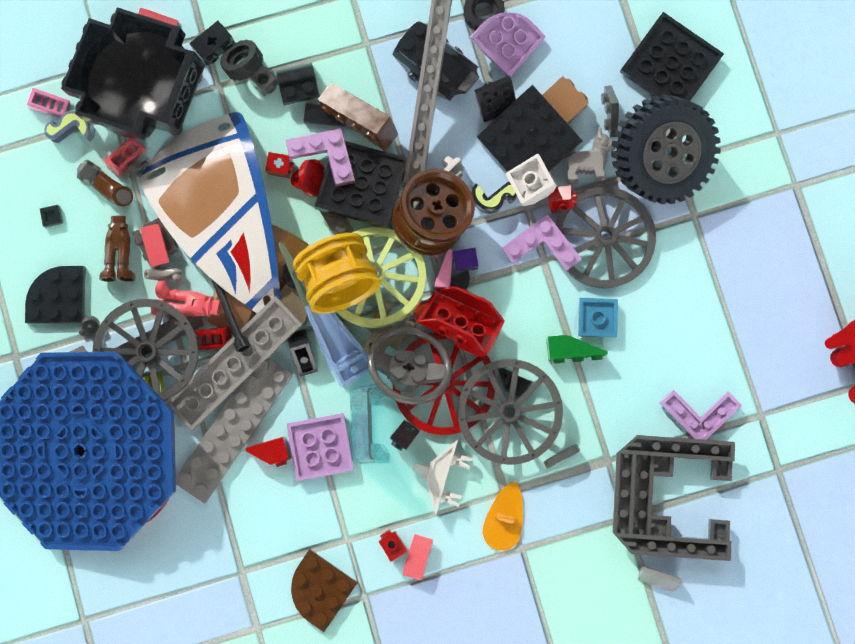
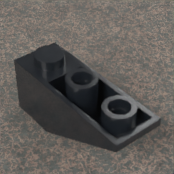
M404 420L391 435V445L400 451L403 448L407 450L420 431Z

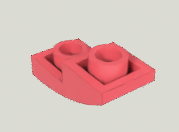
M414 534L403 570L404 576L422 581L428 563L427 559L433 545V539Z

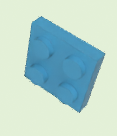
M579 298L578 337L617 338L618 299Z

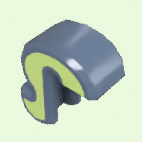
M71 110L65 112L60 117L58 124L53 120L49 121L45 125L44 134L52 142L60 143L79 129L85 138L91 142L94 138L95 130L91 122L82 120L74 114L75 111Z

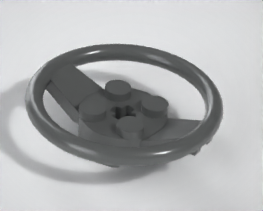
M414 327L390 329L382 333L373 342L368 353V370L374 384L382 393L397 402L410 405L431 402L438 398L450 383L452 375L450 356L443 344L424 330ZM403 334L414 335L431 343L441 355L444 364L426 363V358L423 355L412 351L399 350L392 356L380 352L378 349L383 342L393 336ZM377 370L386 375L388 380L390 379L391 383L395 385V389L402 392H412L422 384L441 383L433 392L418 397L405 396L390 389L381 380Z

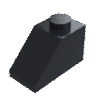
M306 329L295 332L288 339V343L299 376L302 377L318 372Z

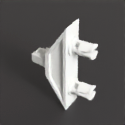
M458 440L432 460L431 463L425 461L424 466L414 463L412 468L413 471L422 473L420 478L426 481L435 514L441 502L459 507V503L451 500V498L461 499L462 495L445 491V482L450 466L454 464L470 469V465L462 462V460L472 461L473 457L456 453L455 449Z

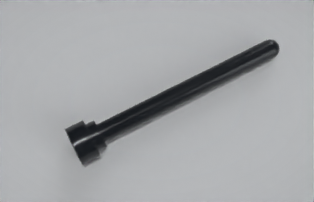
M211 279L235 337L233 345L236 352L248 350L251 347L249 340L242 336L223 288Z

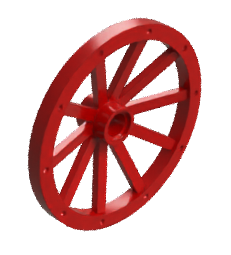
M437 332L430 333L438 340H451ZM420 337L408 345L404 351L414 352L429 342ZM429 343L435 363L442 364L437 349ZM454 345L450 356L452 368L459 351V347ZM489 356L476 357L452 373L450 385L435 399L427 424L420 421L410 412L417 405L408 404L406 406L404 403L396 401L399 410L411 424L427 433L435 435L461 433L450 392L459 398L461 392L455 386H464L467 380L455 379L481 361L484 366L491 363ZM489 378L488 381H477L473 387H488L486 397L491 400L494 399L495 390ZM439 382L422 384L433 385V387L421 396L433 392L439 386ZM392 384V389H393V391H395V392L401 394V391L395 389V388H394L395 385ZM443 394L446 397L453 427L432 426ZM467 398L466 404L477 412L475 415L487 413L491 407L486 403L479 407L471 399ZM480 420L467 422L468 428L470 429Z

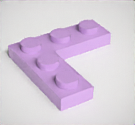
M341 129L285 139L290 160L327 153L335 186L354 183L355 180Z
M548 214L502 247V250L513 264L543 242L566 272L582 260Z
M674 389L659 402L693 439L707 440L742 406L729 391L724 393L701 417Z

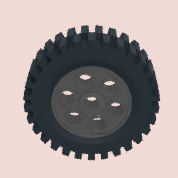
M672 95L651 97L652 101L648 99L641 101L643 106L638 104L633 106L632 108L635 113L628 111L625 114L628 120L626 122L621 120L618 124L623 128L621 132L616 130L614 133L619 138L618 141L612 140L611 146L617 148L616 151H611V157L617 159L612 164L614 168L618 169L615 173L621 178V183L627 186L626 188L653 203L666 204L667 202L675 204V199L679 202L685 201L684 195L689 198L694 196L693 189L700 191L703 188L700 185L701 182L706 184L709 182L710 179L706 176L708 173L714 174L715 169L711 168L712 164L718 165L719 159L714 156L721 152V148L716 147V144L721 143V139L715 136V134L719 133L718 128L712 126L716 122L713 118L708 117L710 114L703 110V107ZM670 129V133L666 136L667 130ZM686 135L685 141L682 142L683 137ZM655 141V146L651 149V145ZM656 161V165L652 168L653 162Z

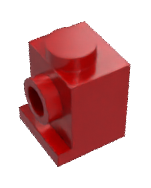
M572 186L556 187L553 193L548 195V205L552 214L556 213V210L565 211L575 208V204L578 203L577 193H574Z
M389 529L380 535L382 539L378 542L390 562L407 552V548L396 530L391 532ZM390 541L395 542L396 546L394 548H389L388 543Z

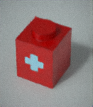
M268 152L265 167L267 175L290 179V174L294 173L295 170L293 159L290 160L289 155Z

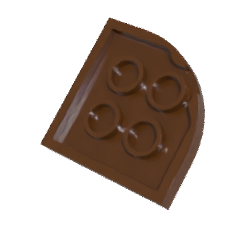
M309 549L293 574L291 583L293 603L304 619L322 632H325L358 581L312 549Z

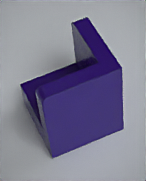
M476 248L453 251L452 255L456 270L478 269Z

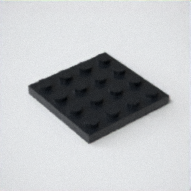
M662 12L621 68L620 73L653 96L672 95L691 101L724 53L665 12Z
M533 84L477 136L507 172L536 154L540 155L550 172L583 142Z
M344 141L355 181L352 184L336 187L328 161L314 207L316 210L388 229L406 170L407 157Z

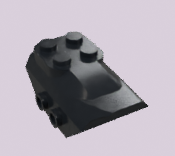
M421 21L414 23L399 40L392 54L408 73V77L414 82H419L428 27ZM447 38L437 96L451 101L455 95L466 94L478 80L479 75L477 73L478 66L464 56L460 48L450 45Z

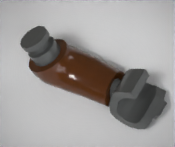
M87 159L78 166L76 178L88 186L93 182L92 187L109 202L122 207L128 206L132 202V190L101 171L99 166Z

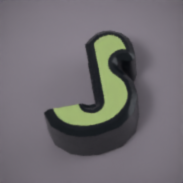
M510 182L504 184L489 197L486 196L478 184H475L472 188L476 208L486 214L497 213L502 208L504 200H508V203L511 204L517 198V194Z

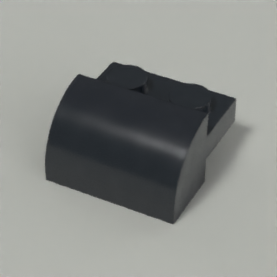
M312 63L276 71L284 106L320 97Z

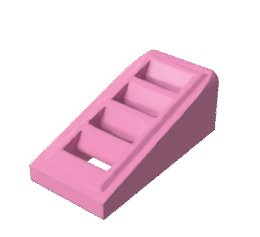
M32 88L26 105L27 108L61 117L67 112L70 100ZM38 96L41 97L39 105L35 104ZM45 98L48 99L46 107L43 106ZM52 100L56 101L53 110L50 109ZM59 103H63L61 112L57 111Z
M448 249L445 254L434 289L450 287L453 254L451 249Z

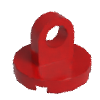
M317 159L305 160L301 164L300 169L292 174L290 179L291 185L302 190L309 197H317L324 177V165Z

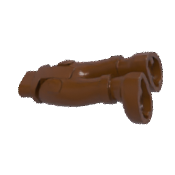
M111 216L104 246L105 268L100 272L99 280L103 282L116 281L115 256L118 250L117 279L125 282L135 281V273L128 268L130 234L128 224H126V216Z

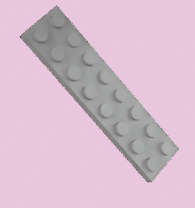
M275 296L240 330L242 336L249 340L251 347L248 350L236 352L233 345L235 337H233L193 375L190 382L181 392L170 398L166 403L174 410V413L190 431H194L283 345L303 323Z
M269 358L234 391L176 476V485L206 504L293 374Z

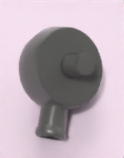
M144 160L142 163H129V168L126 171L127 175L131 179L141 178L143 176L141 173L148 166V162Z
M95 316L85 317L81 323L82 329L79 331V334L84 336L85 333H96L100 326L99 319Z

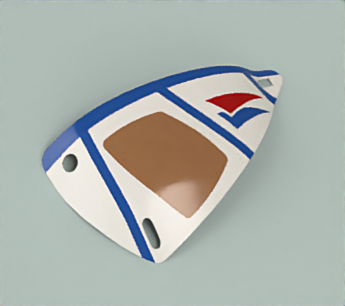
M232 112L202 123L170 141L151 160L142 172L143 176L139 178V182L155 213L184 252L219 286L255 313H258L265 307L263 302L264 296H270L271 300L277 296L281 300L276 250L265 188L254 145L243 115L239 112ZM221 124H230L229 129L225 131L218 130ZM163 167L166 168L164 174L148 180L147 177L150 173Z

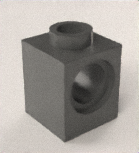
M263 64L254 75L248 77L263 96L273 93L278 85L276 78ZM262 78L268 79L265 84H260L259 82Z

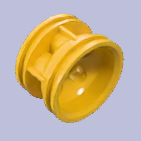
M341 233L329 236L306 247L295 257L293 268L297 278L305 285L307 290L306 300L312 312L328 314L347 309L364 301L379 289L381 280L377 275L376 268L371 266L367 256L368 250L361 235L357 233Z

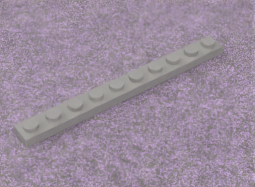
M452 0L431 1L404 182L406 183L414 175L426 170Z

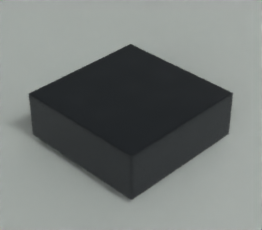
M57 204L39 209L44 228L64 224L60 205Z

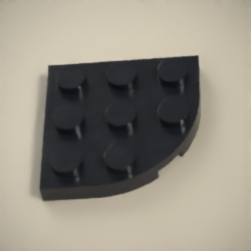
M58 266L41 273L33 281L26 295L25 323H82L85 318L86 267Z

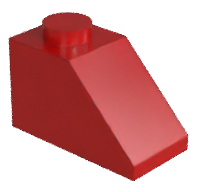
M285 437L245 448L249 454L270 465L275 464L276 467L286 465L287 460L291 459Z

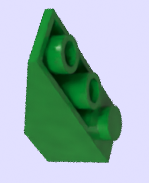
M569 335L548 336L546 338L548 361H553V364L565 363L566 359H572V362H582L584 358L591 357L592 361L603 360V356L608 355V351Z

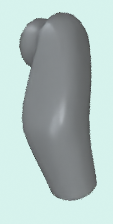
M178 268L146 269L144 271L145 279L163 281L172 278L173 282L182 280V270Z

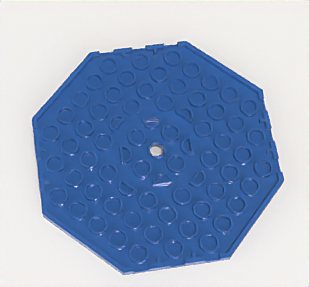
M42 352L36 357L35 362L30 367H27L18 377L19 380L3 394L0 400V498L4 501L3 504L8 510L20 518L21 524L30 534H34L41 541L40 544L44 549L120 551L176 492L174 410L118 352ZM79 446H82L84 450H86L83 456H80L78 454L77 450Z

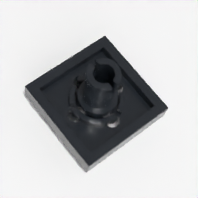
M509 75L497 81L485 83L482 87L474 90L483 122L498 117L516 100L512 79Z

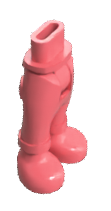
M158 281L156 284L155 294L159 299L154 300L186 302L185 304L168 303L180 310L185 316L198 317L206 315L210 317L211 314L219 315L221 303L219 300H214V297L194 291L171 290L165 281ZM151 307L152 315L156 316L158 308Z

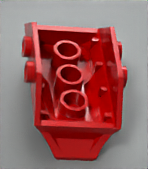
M457 286L436 289L430 298L420 301L411 316L417 321L416 323L453 340L457 347L478 357L488 356L505 322L490 301Z

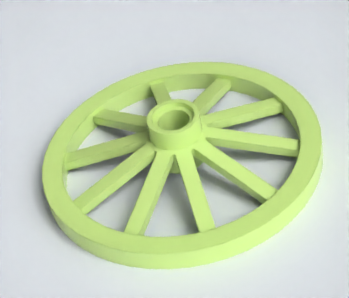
M368 227L352 232L361 235L364 239V244L368 250V259L371 266L375 267L377 272H379L378 276L380 277L381 285L399 300L404 307L398 312L386 316L379 287L375 295L381 318L370 319L360 317L367 299L358 303L354 314L346 309L337 311V313L350 323L366 328L387 327L400 322L414 311L424 295L427 274L422 255L408 249L410 253L382 266L394 242L397 241L402 244L394 230L383 227ZM369 237L389 238L379 258L374 262ZM414 258L418 266L419 276L415 277L386 271ZM385 279L418 283L411 300L408 301Z

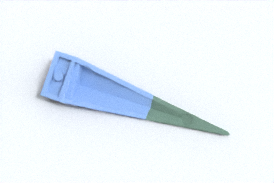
M279 242V248L329 369L333 372L340 387H345L369 372L368 355L334 312L317 314L311 311L306 300L307 290L305 285L297 278L293 268L294 259L283 243Z

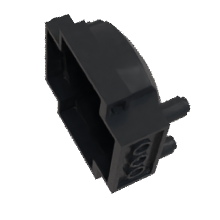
M118 7L111 16L110 25L89 18L87 24L83 27L81 39L76 44V51L73 59L69 62L67 74L61 82V90L69 96L80 99L75 106L74 114L82 120L103 126L112 133L127 138L145 140V138L151 136L155 129L167 131L174 136L179 135L183 130L182 125L197 86L202 81V73L205 68V64L194 51L185 49L182 46L186 34L181 27Z

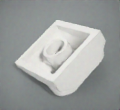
M539 154L505 173L523 206L535 204L553 193L557 187Z

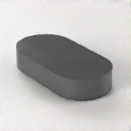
M574 444L546 459L543 463L546 469L581 450L578 444Z

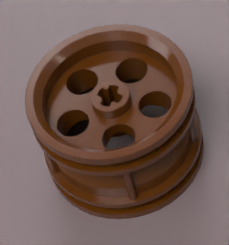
M429 169L419 172L408 181L392 212L394 232L400 242L415 253L427 256L445 253L457 243L472 222L475 212L473 195L466 183L451 172L441 169ZM418 201L422 203L423 208L415 210L411 207L410 203ZM443 218L451 219L453 228L446 227L443 223ZM424 219L431 220L433 229H424L421 221Z

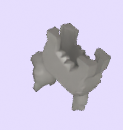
M601 127L598 128L591 150L578 152L573 150L568 155L566 166L568 169L569 185L578 184L579 173H585V175H592L594 173L597 182L606 180L604 170L607 154L609 151L615 150V147L611 146L612 140L607 135L602 134Z

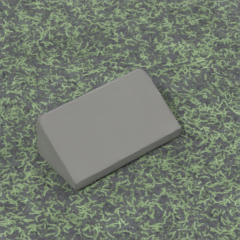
M645 566L640 568L637 578L638 581L672 592L676 591L683 581L678 577Z

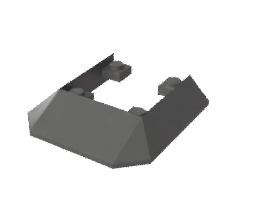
M636 435L616 453L612 533L631 554L731 561L732 541H730L729 520L709 519L708 538L671 536V516L652 515L654 476L673 477L674 458L711 460L710 480L732 481L733 461L735 462V442Z

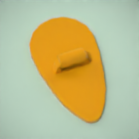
M515 482L509 483L500 491L488 511L483 524L482 534L485 542L489 547L498 551H506L513 548L521 537L523 498L519 485Z

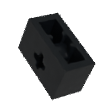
M217 20L189 44L204 64L208 66L215 63L219 56L229 46H232L235 41L232 35Z

